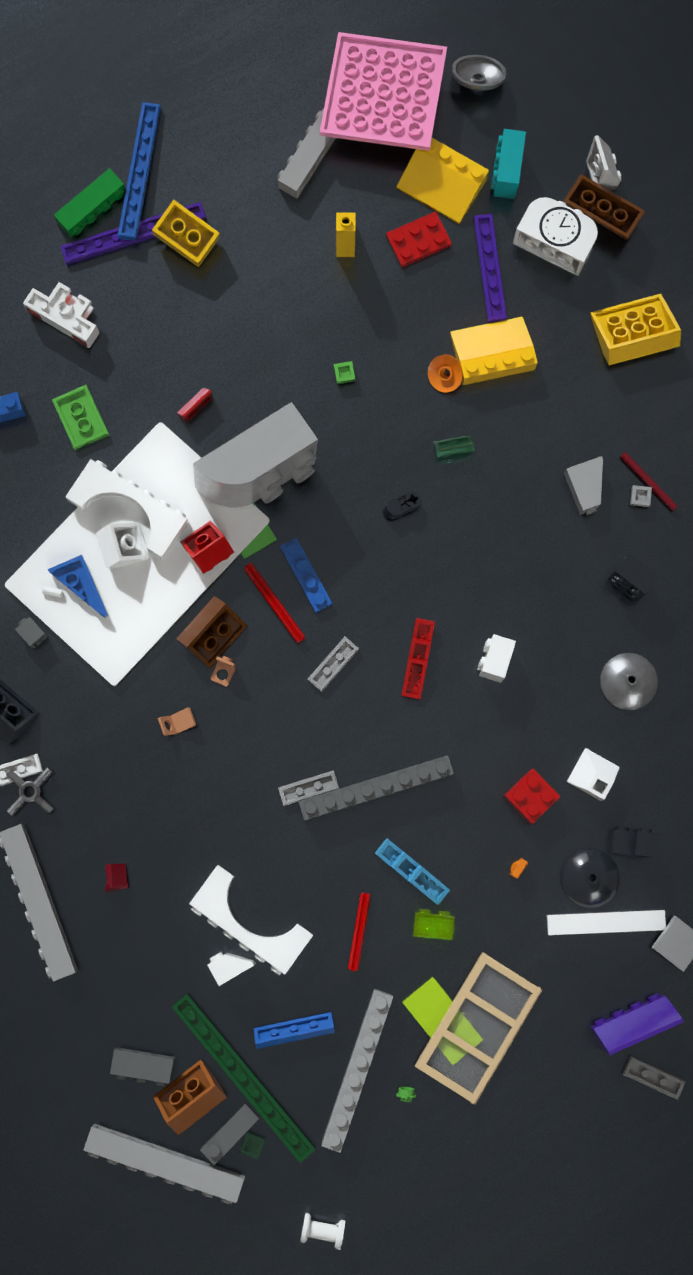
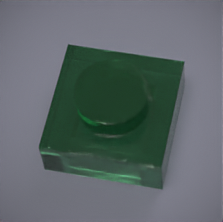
M247 1132L239 1152L258 1160L266 1139Z

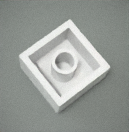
M493 634L491 639L488 638L483 649L486 655L485 657L482 656L477 668L480 671L479 676L501 683L506 676L516 641Z

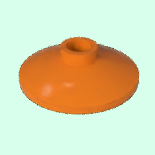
M440 355L434 358L428 367V379L431 385L440 392H451L457 389L463 380L460 362L450 355ZM447 369L450 371V376L446 375Z

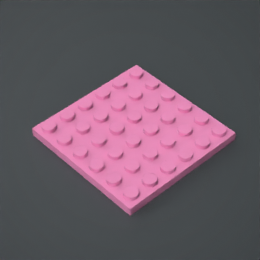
M338 32L320 127V136L430 151L447 47Z

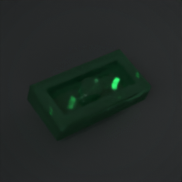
M471 435L434 441L437 457H448L453 454H465L475 451Z

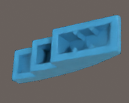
M386 838L375 852L379 858L435 904L439 905L450 891V889L389 839Z

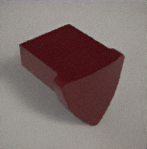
M125 864L105 865L107 876L105 893L129 888Z

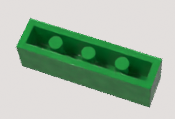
M109 168L54 214L57 224L70 238L80 234L88 223H93L101 212L107 211L113 202L120 200L125 195V185Z

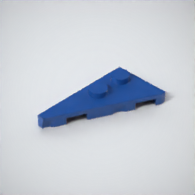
M83 555L48 569L50 574L104 618L109 616Z

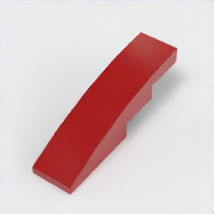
M416 618L401 696L421 698L435 621Z

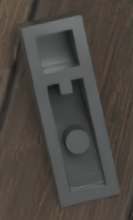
M245 1103L201 1147L200 1151L215 1165L255 1124L259 1117Z

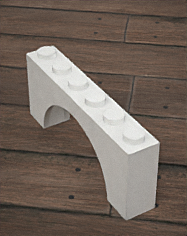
M90 459L66 495V499L83 511L96 500L105 497H122L136 503L145 511L150 521L151 533L146 549L164 561L188 525L186 515L180 510L173 511L170 509V505L163 500L157 501L151 492L147 490L141 491L138 489L139 486L133 481H125L122 479L123 476L117 471L113 470L111 472L107 470V466L101 461L97 460L95 462Z
M217 865L189 903L193 906L191 910L199 916L204 914L208 917V923L215 928L217 926L223 928L224 935L231 940L235 937L240 941L239 946L246 951L251 949L256 953L255 958L262 963L265 961L272 965L270 969L278 975L281 973L285 975L313 934L298 923L289 932L276 937L258 936L243 928L233 916L229 906L228 893L234 876Z

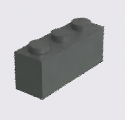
M115 1048L110 1074H114V1078L126 1080L127 1077H132L135 1082L146 1083V1080L154 1081V1085L166 1086V1083L169 1084L172 1080L175 1057Z

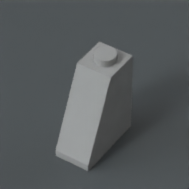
M602 456L567 468L564 472L580 515L595 513L601 504Z

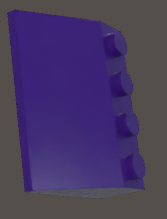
M658 993L648 997L649 1001L643 1004L640 1001L630 1005L631 1009L625 1012L619 1010L612 1013L613 1017L607 1020L605 1018L596 1020L594 1022L595 1025L591 1026V1030L599 1048L605 1053L612 1055L679 1025L684 1020L667 997L664 995L659 996Z

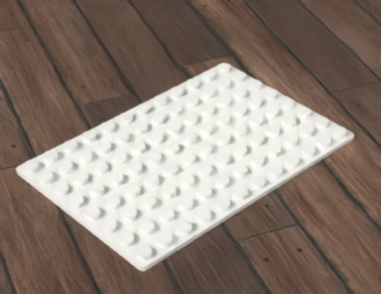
M158 423L114 470L120 473L125 481H133L139 486L138 489L141 491L147 490L151 492L157 501L163 500L170 505V509L173 511L180 510L186 515L188 525L164 561L148 551L149 559L123 567L106 568L96 532L109 524L139 522L145 544L147 545L151 526L147 514L136 503L122 497H105L90 504L85 511L77 507L5 583V587L113 686H116L269 523V518L253 504L243 507H225L215 504L202 496L195 488L193 463L201 459V457L163 423ZM211 520L225 536L235 553L214 566L212 570L203 574L183 548L180 541ZM83 555L109 616L106 618L101 616L50 574L48 569ZM43 586L63 590L62 597L42 593Z

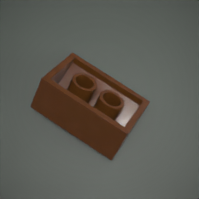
M214 596L176 639L210 668L217 661L216 658L226 651L248 625L227 604Z

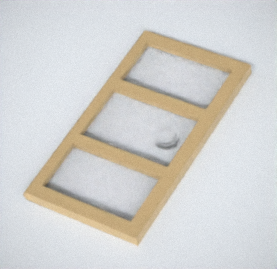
M482 952L417 1060L415 1067L469 1100L471 1104L476 1105L540 996L541 988Z

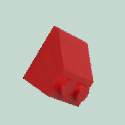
M211 520L180 541L183 548L203 574L212 570L214 566L235 553L225 536Z

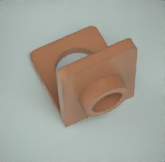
M217 657V664L210 679L228 687L236 665L233 663L234 660L228 657ZM221 669H225L228 672V677L225 680H220L217 677V673Z
M190 708L181 710L171 716L158 718L164 736L178 734L196 725ZM165 721L169 724L170 731L165 727Z

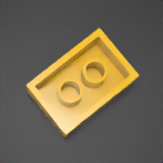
M175 200L171 202L152 229L154 236L197 267L202 264L220 238V233Z

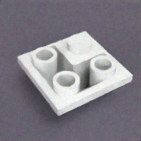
M585 748L567 782L602 801L605 800L614 783L619 766Z

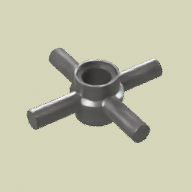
M46 768L34 782H25L10 769L6 776L19 787L20 797L10 806L7 812L13 816L25 802L35 801L48 814L51 813L54 808L40 796V786L53 772ZM28 786H32L35 789L32 797L25 795V789Z

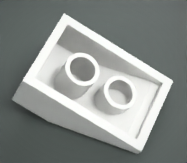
M598 135L594 136L586 160L591 179L610 191L616 190L621 182V173L619 170L617 171L615 166V154H612L610 147Z

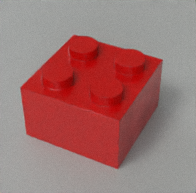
M531 769L503 796L530 825L560 798L558 793L534 769Z

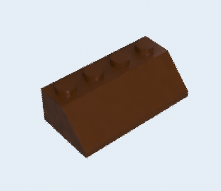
M582 174L563 201L566 205L582 211L584 215L626 240L632 235L645 212L643 209Z

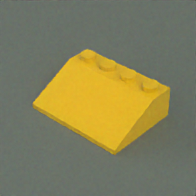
M432 138L430 151L415 150L397 185V189L460 224L487 181L489 170Z
M661 294L590 312L603 355L609 365L680 346L681 329Z
M523 317L450 332L456 359L462 367V385L533 371L538 364L534 346Z

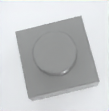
M633 485L630 505L650 507L652 487Z

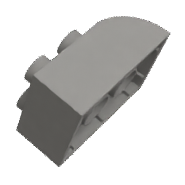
M291 402L194 462L195 488L209 501L225 507L247 506L260 498L264 503H269L281 495L283 492L282 484L292 478L296 483H300L314 473L315 469L312 465L315 464L317 459L318 439Z

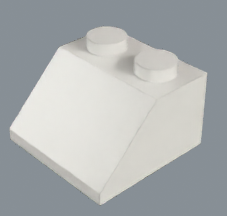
M139 522L109 524L96 532L106 568L123 567L149 559Z
M220 952L210 958L211 963L207 966L220 986L251 968L256 963L252 959L230 953L223 955Z

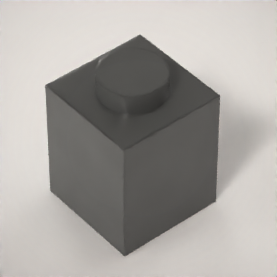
M31 617L22 619L15 629L33 649L48 637Z

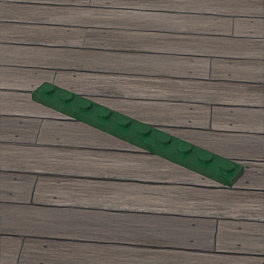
M188 993L172 1006L173 1010L299 1163L315 1151L316 1148Z

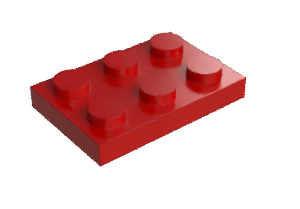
M436 211L386 233V238L401 268L448 248L452 244Z

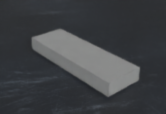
M344 637L307 680L319 691L323 692L358 652L359 648L347 637Z
M333 770L278 787L283 806H287L337 790L339 786Z
M629 1056L622 1072L623 1075L677 1100L686 1082L632 1056Z

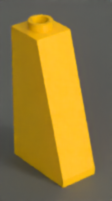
M336 213V257H355V213Z

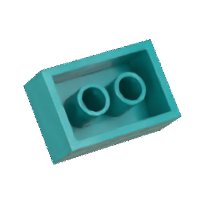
M504 129L503 135H499L491 189H494V197L515 199L520 180L526 136L525 131Z

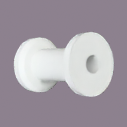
M305 1213L300 1242L305 1243L307 1237L335 1242L334 1247L340 1250L345 1220H340L336 1225L312 1221L311 1215Z

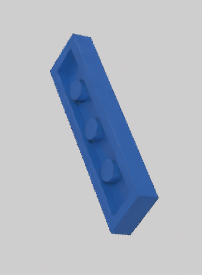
M297 537L281 545L280 549L315 613L332 605V601Z
M331 1012L254 1028L257 1049L335 1033Z

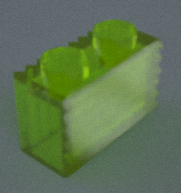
M419 909V913H414L412 936L453 940L455 916H450L448 911H439V914H431V910Z

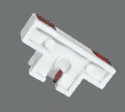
M60 282L49 297L33 288L23 302L26 310L75 339V341L90 348L99 335L97 326L87 320L94 309L90 306L92 304L91 301L80 294L78 298L70 293V288Z

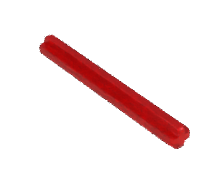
M253 563L247 564L244 567L245 572L296 643L305 639L304 634Z

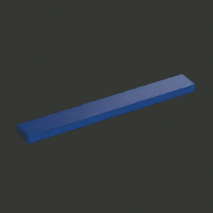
M142 102L118 230V239L137 241L160 117V104Z

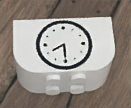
M546 197L538 198L526 210L516 229L513 244L579 276L597 238V227L594 221L584 215L582 211L572 209L562 201Z

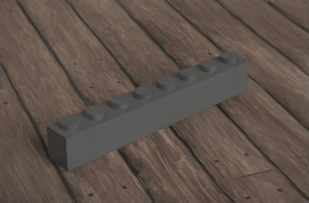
M447 755L299 801L304 821L446 778L452 776L454 772Z

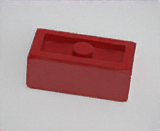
M206 388L201 389L177 412L178 415L185 422H188L213 398L212 392Z

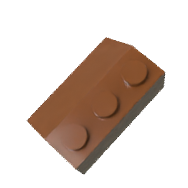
M199 1060L153 1096L167 1125L178 1135L227 1098L220 1084L202 1060Z

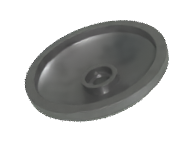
M467 55L453 63L452 75L459 84L466 88L486 91L500 86L505 81L506 69L499 61L491 57Z
M623 653L613 657L606 663L601 672L600 686L603 695L613 706L623 710H636L644 707L653 699L658 688V677L655 668L646 658L635 653ZM633 677L634 683H630L628 678Z

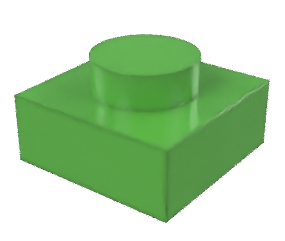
M352 361L334 364L337 384L355 381Z

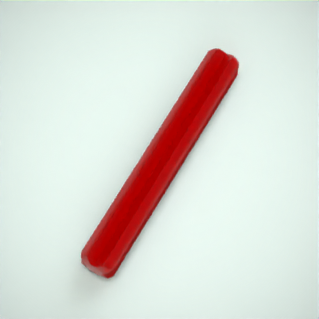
M368 893L360 894L348 969L351 971L359 970L371 895Z

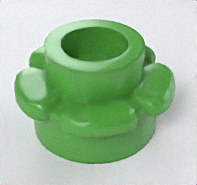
M399 1087L396 1094L402 1102H412V1099L416 1097L412 1087Z

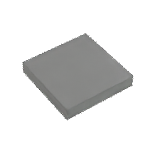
M673 916L652 948L684 972L693 959V929L678 917Z

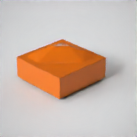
M523 858L514 862L509 875L515 879L519 878L528 862Z

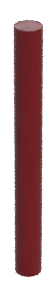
M626 452L620 456L648 487H652V491L671 511L677 507L673 500Z

